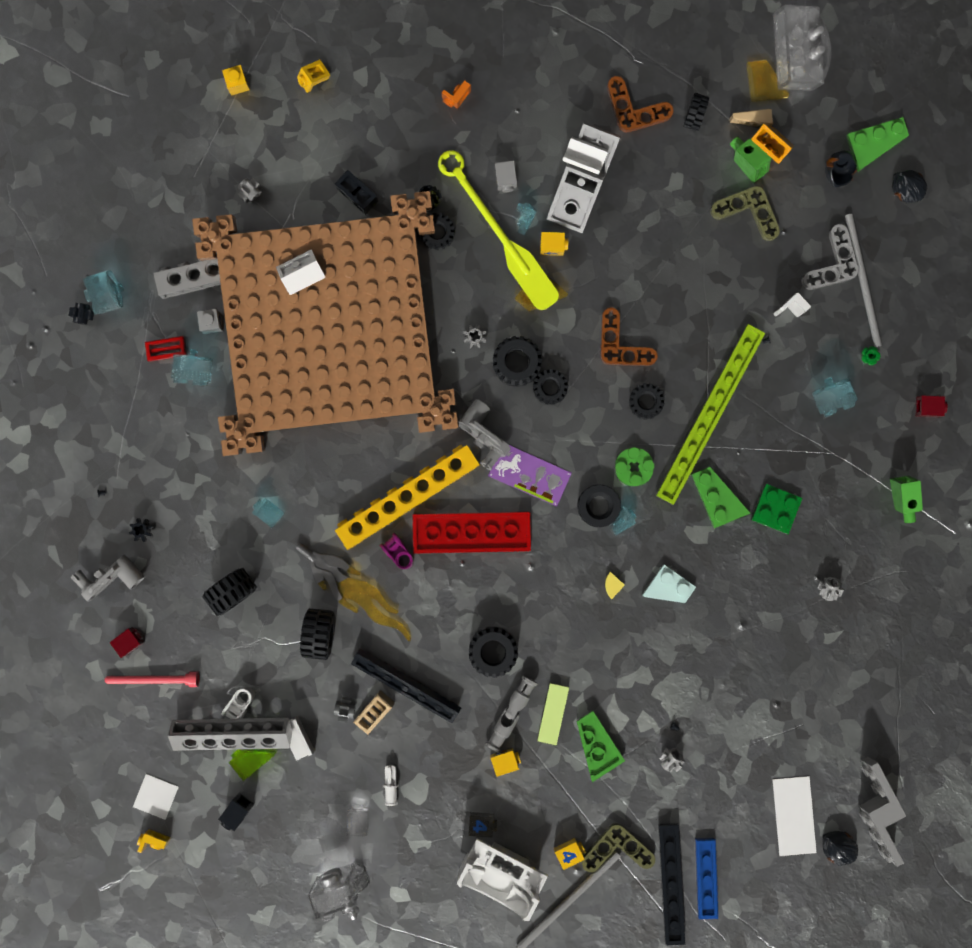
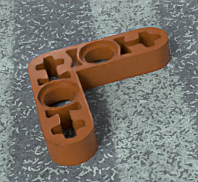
M614 76L609 80L607 90L621 131L626 133L666 122L672 117L673 107L668 102L633 110L624 79ZM614 82H616L617 85L621 84V86L619 87L620 95L616 96V88H612ZM618 100H625L627 107L619 109L616 102ZM662 108L669 110L667 116H664L663 113L658 114L655 120V114L661 112ZM645 112L649 113L651 120L643 122L640 115ZM625 113H627V120L632 121L630 127H627L626 124H622L625 121Z
M607 308L603 312L600 355L603 363L608 365L651 366L657 361L658 355L653 348L619 347L620 314L615 308ZM609 312L616 316L612 321V326L616 325V328H605V325H609V319L605 317ZM607 331L615 333L616 338L614 341L609 342L605 339ZM609 350L612 354H618V350H621V362L617 361L618 357H612L611 361H608V357H604V354H607ZM626 351L634 353L633 361L628 362L624 359ZM637 351H641L640 355H646L647 352H650V355L654 358L650 362H647L646 358H640V362H637Z

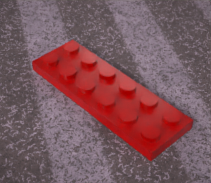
M530 512L413 514V554L531 551Z

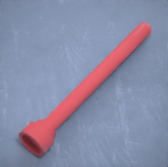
M189 672L185 676H107L104 681L107 684L185 683L189 687H198L199 672Z

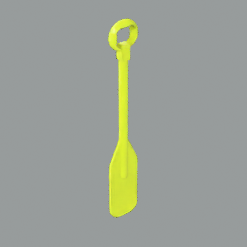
M454 150L444 152L438 160L440 172L449 177H456L503 243L507 267L530 301L539 310H545L555 304L559 298V293L538 262L528 250L509 240L462 172L464 168L463 156ZM450 155H456L457 161L461 162L460 167L453 169V172H447L445 165L441 164L442 160H446Z

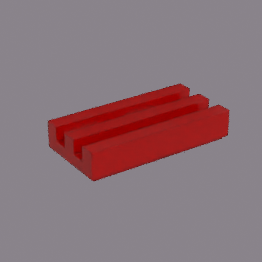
M184 336L145 342L147 361L187 356ZM180 341V345L150 349V346ZM181 349V352L151 356L152 353Z

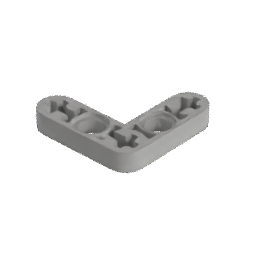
M837 224L829 232L836 265L806 273L802 277V285L805 289L813 290L849 281L857 276L858 265L846 226ZM837 229L839 232H843V235L840 236L841 242L846 241V243L839 244L838 246L836 243L840 242L839 236L834 235ZM841 247L848 249L849 254L847 257L843 258L839 255ZM849 259L851 260V262L847 263L848 268L853 269V272L850 273V276L848 273L844 272V270L847 269L846 263H841ZM826 271H832L835 274L833 281H828L825 278ZM809 276H811L812 279L818 278L820 276L821 280L815 281L813 285H811V283H807V279H809Z

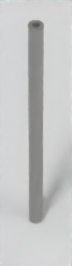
M853 214L845 215L858 265V277L874 347H880L882 342Z
M617 851L610 855L598 870L586 878L516 947L526 948L608 870L621 855Z

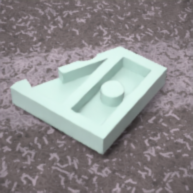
M663 564L642 596L686 603L696 587Z

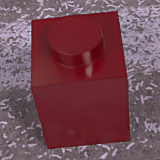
M945 396L916 397L915 417L939 418L945 416L948 409Z
M131 627L109 643L120 658H123L145 642L142 640V633L137 628Z

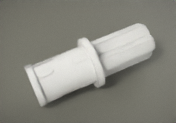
M394 765L385 766V784L383 787L385 788V805L387 806L398 804L397 787H399V784H397V769Z

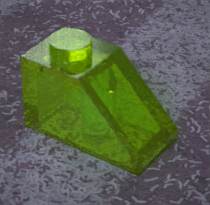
M238 749L231 755L233 759L228 763L244 781L275 756L276 751L270 749H244L242 751Z

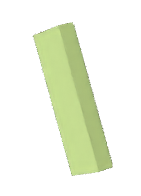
M553 683L549 684L537 741L557 745L569 687Z

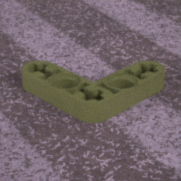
M755 186L715 202L711 207L712 217L718 220L750 208L764 240L773 241L779 235L778 223L767 196L761 187ZM754 191L756 194H760L758 198L759 204L764 202V204L759 205L757 208H755L758 204L756 198H751ZM740 198L743 201V206L741 208L734 207L733 199ZM728 201L729 208L725 209L722 215L719 212H715L717 206L720 208L726 207V202ZM765 209L768 212V217L761 219L758 216V210ZM771 220L768 226L770 230H775L772 236L770 234H766L768 227L766 224L762 226L761 223H766L767 221Z
M613 823L585 853V860L582 861L585 871L592 873L599 869L617 847L644 869L654 866L655 856L651 850L619 823ZM613 829H621L620 834L625 838L622 844H620L622 840L619 836L613 837ZM635 841L637 843L636 849L634 851L627 850V842ZM600 843H607L609 850L601 853L598 850ZM641 848H643V849L641 850V853H642L644 856L647 857L648 855H650V857H649L650 862H649V863H648V862L642 863V862H643V859H642V857L638 854ZM595 850L597 855L602 858L599 860V858L596 857L594 860L595 865L587 866L586 860H592L595 857V854L592 853Z

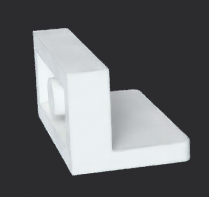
M572 136L562 160L599 174L609 150Z
M312 249L276 267L280 279L290 295L325 278Z
M797 292L773 314L777 316L788 307L796 317H799L811 306Z
M296 716L290 719L292 729L290 748L297 761L307 755H312L315 750L299 717Z

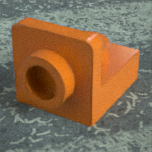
M464 80L461 85L458 84L455 87L454 95L443 90V102L451 108L454 106L458 109L471 92V84Z

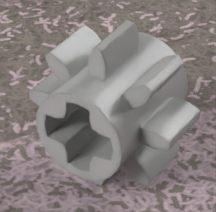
M245 178L237 187L240 191L238 196L244 202L248 200L254 202L261 195L259 190L261 185L254 178L250 181Z
M470 325V331L463 332L464 335L468 336L463 341L464 343H470V349L473 348V345H477L480 349V343H486V339L482 338L486 331L481 332L480 325L477 326V329H473ZM478 333V337L480 339L472 341V337L470 335Z
M825 577L819 583V595L827 601H836L838 596L841 597L844 591L841 588L842 582L835 577Z
M674 747L671 750L666 748L659 757L661 766L669 772L673 769L678 772L685 762L683 753Z

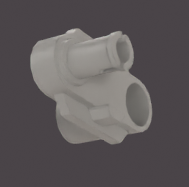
M475 399L458 421V425L476 439L473 442L476 447L481 449L485 445L490 449V452L481 461V464L485 467L488 461H490L486 469L491 470L498 459L505 457L511 448L504 440L481 424L489 414L490 409L485 403Z
M126 555L120 557L108 569L102 570L100 568L94 573V576L97 578L94 582H91L81 570L75 572V575L71 576V579L82 589L81 595L87 602L94 599L117 577L130 590L145 578Z

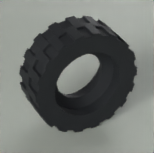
M597 484L586 488L578 499L577 509L579 516L590 526H609L620 515L621 500L618 497L619 495L607 485ZM597 496L604 497L609 504L608 511L601 516L594 515L589 507L591 500Z

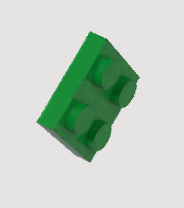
M765 484L751 520L789 535L803 498Z

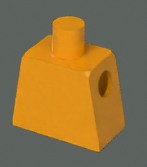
M763 124L751 139L778 164L794 147L793 143L777 129Z

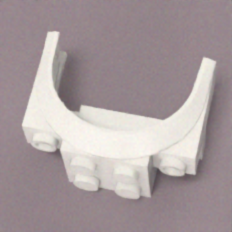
M476 838L470 852H467L458 870L457 884L459 887L465 886L492 898L517 913L524 921H530L540 901L539 893L548 875L530 866L528 859L495 842L491 846Z

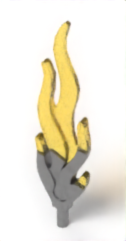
M302 543L297 546L296 549L308 558L307 561L311 566L318 585L323 590H326L325 578L334 597L342 606L357 613L358 609L347 602L346 598L353 600L366 611L375 623L398 629L408 641L411 640L407 629L402 623L384 615L373 604L371 599H375L388 612L398 613V610L392 608L386 602L377 588L365 581L342 574L338 568H342L354 575H360L359 571L352 568L340 557L311 552Z

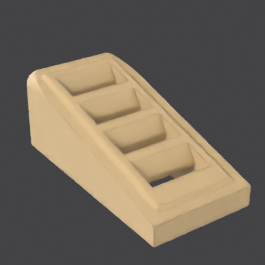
M772 109L736 112L730 117V123L762 127L763 124L772 126Z
M380 690L353 723L368 735L391 710L395 702ZM374 705L375 707H377L381 711V714L372 706ZM369 711L376 719H373L367 712ZM362 717L369 721L371 725L369 726L367 723H365L362 720Z

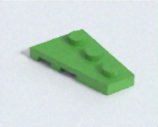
M904 117L846 135L851 153L856 161L857 172L909 136Z
M711 467L691 474L713 528L750 514L747 508Z
M593 710L576 721L592 782L625 762Z

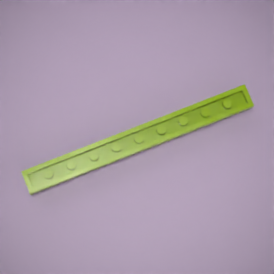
M747 324L656 494L657 497L672 505L675 504L765 335L763 331Z

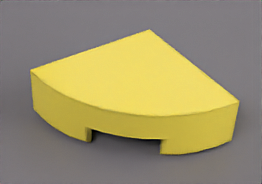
M609 572L605 581V589L608 596L613 599L625 584Z

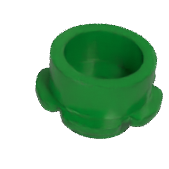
M870 346L862 350L861 359L864 363L875 365L880 360L881 355L876 347Z

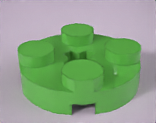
M636 447L622 451L616 458L615 473L623 484L639 486L648 482L652 477L654 463L652 457L645 450ZM631 462L639 464L638 472L635 470L633 472L630 471L631 466L629 464Z

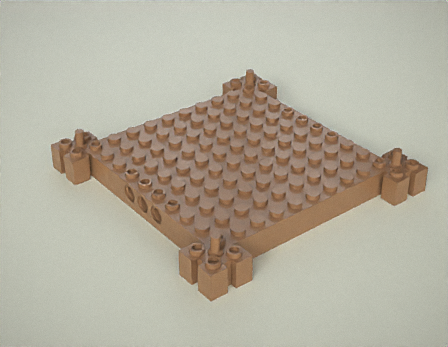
M430 191L414 193L415 199L407 200L406 194L390 196L392 212L399 215L240 234H232L237 233L236 218L232 214L216 216L217 222L213 223L209 217L192 219L194 235L201 237V242L195 243L197 259L201 261L218 259L237 415L218 417L220 433L226 432L227 440H221L223 456L242 454L241 448H246V453L265 451L263 435L257 436V432L423 413V416L417 417L419 433L435 431L434 425L442 424L443 430L458 428L457 413L450 412V405H455L454 389L438 391L439 397H435L415 236V230H419V235L435 234L433 215L427 216L426 212L427 210H432ZM312 249L325 278L290 295L281 281L276 267Z

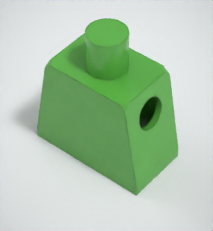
M739 136L732 140L730 146L735 150L734 161L753 184L769 172L772 158L755 144L751 138L746 142H743Z
M911 476L891 478L890 485L895 510L903 514L904 523L916 522L915 512L923 510L921 481Z

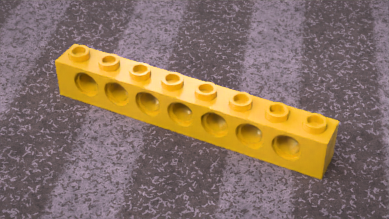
M462 444L452 450L454 454L451 456H442L436 460L437 465L432 468L429 466L419 471L421 475L415 479L411 476L403 481L404 486L397 489L394 487L386 492L388 496L381 500L379 497L370 503L371 507L367 510L362 508L353 514L355 517L350 521L346 518L338 523V528L335 532L346 549L350 550L480 466L467 445L464 447ZM453 459H459L462 463L458 470H454L450 466ZM438 469L445 472V477L442 480L434 478V473ZM421 480H426L429 484L428 489L425 491L418 489V482ZM406 490L412 493V498L408 502L403 501L401 498L402 492ZM388 501L395 503L396 507L393 512H387L385 509V504ZM373 511L379 515L376 523L370 522L368 518L369 514ZM355 522H359L362 525V531L358 534L352 530Z

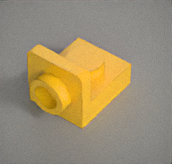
M319 59L301 67L297 79L300 86L308 93L314 85L328 80L330 73Z
M148 829L138 839L137 845H139L137 852L142 853L146 849L147 844H150V847L153 849L164 850L171 837Z

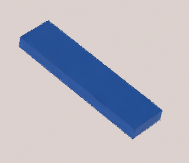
M695 838L698 919H719L716 839Z

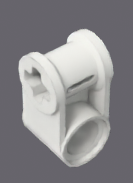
M243 686L237 690L223 709L221 715L227 716L230 719H243L248 707L254 700V690L249 686ZM241 692H246L248 694V701H244L241 699Z

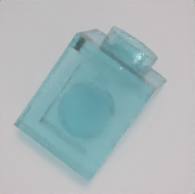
M519 203L517 210L525 214V216L522 215L517 223V226H519L518 233L525 236L536 216V211L528 203Z
M267 498L259 499L254 504L253 508L255 510L252 512L270 528H273L285 514Z
M627 507L621 509L627 519L621 518L613 523L615 527L611 530L615 536L636 524L634 519L637 517L631 508L627 509Z

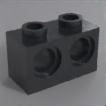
M349 170L335 183L337 190L365 215L378 202L377 195Z
M238 793L218 820L221 821V825L225 829L235 831L252 809L254 803Z

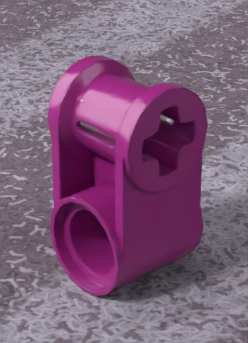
M393 533L392 537L384 544L381 543L379 545L399 568L409 569L413 566L414 557L396 533ZM403 555H407L410 558L407 566L400 564V558Z

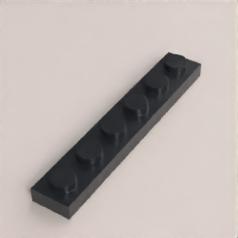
M361 648L351 665L450 723L454 722L461 710V707L454 702L447 700L437 692L430 690L420 682L413 680L403 672L396 670Z
M678 823L658 824L665 945H686Z

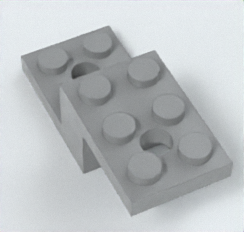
M583 123L578 139L591 144L596 143L601 148L609 151L599 174L570 163L566 165L547 220L583 233L621 136L589 123ZM573 203L576 205L577 211L569 212L566 205Z
M867 756L861 759L864 765L861 768L865 776L870 777L873 783L870 785L878 796L859 805L861 810L859 815L863 822L867 823L871 828L868 832L872 839L880 845L878 851L883 859L886 858L888 863L892 862L896 867H899L904 862L885 827L906 817V814L878 762Z

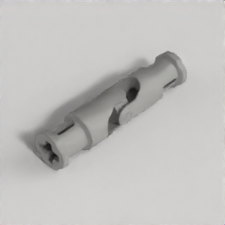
M524 675L521 677L522 682L518 689L514 690L510 698L509 708L507 706L493 729L492 737L489 742L485 743L488 748L498 753H501V747L505 739L509 738L520 717L519 711L526 707L530 700L529 695L534 686L538 685L537 682ZM504 715L508 719L514 720L511 726H506L504 724Z

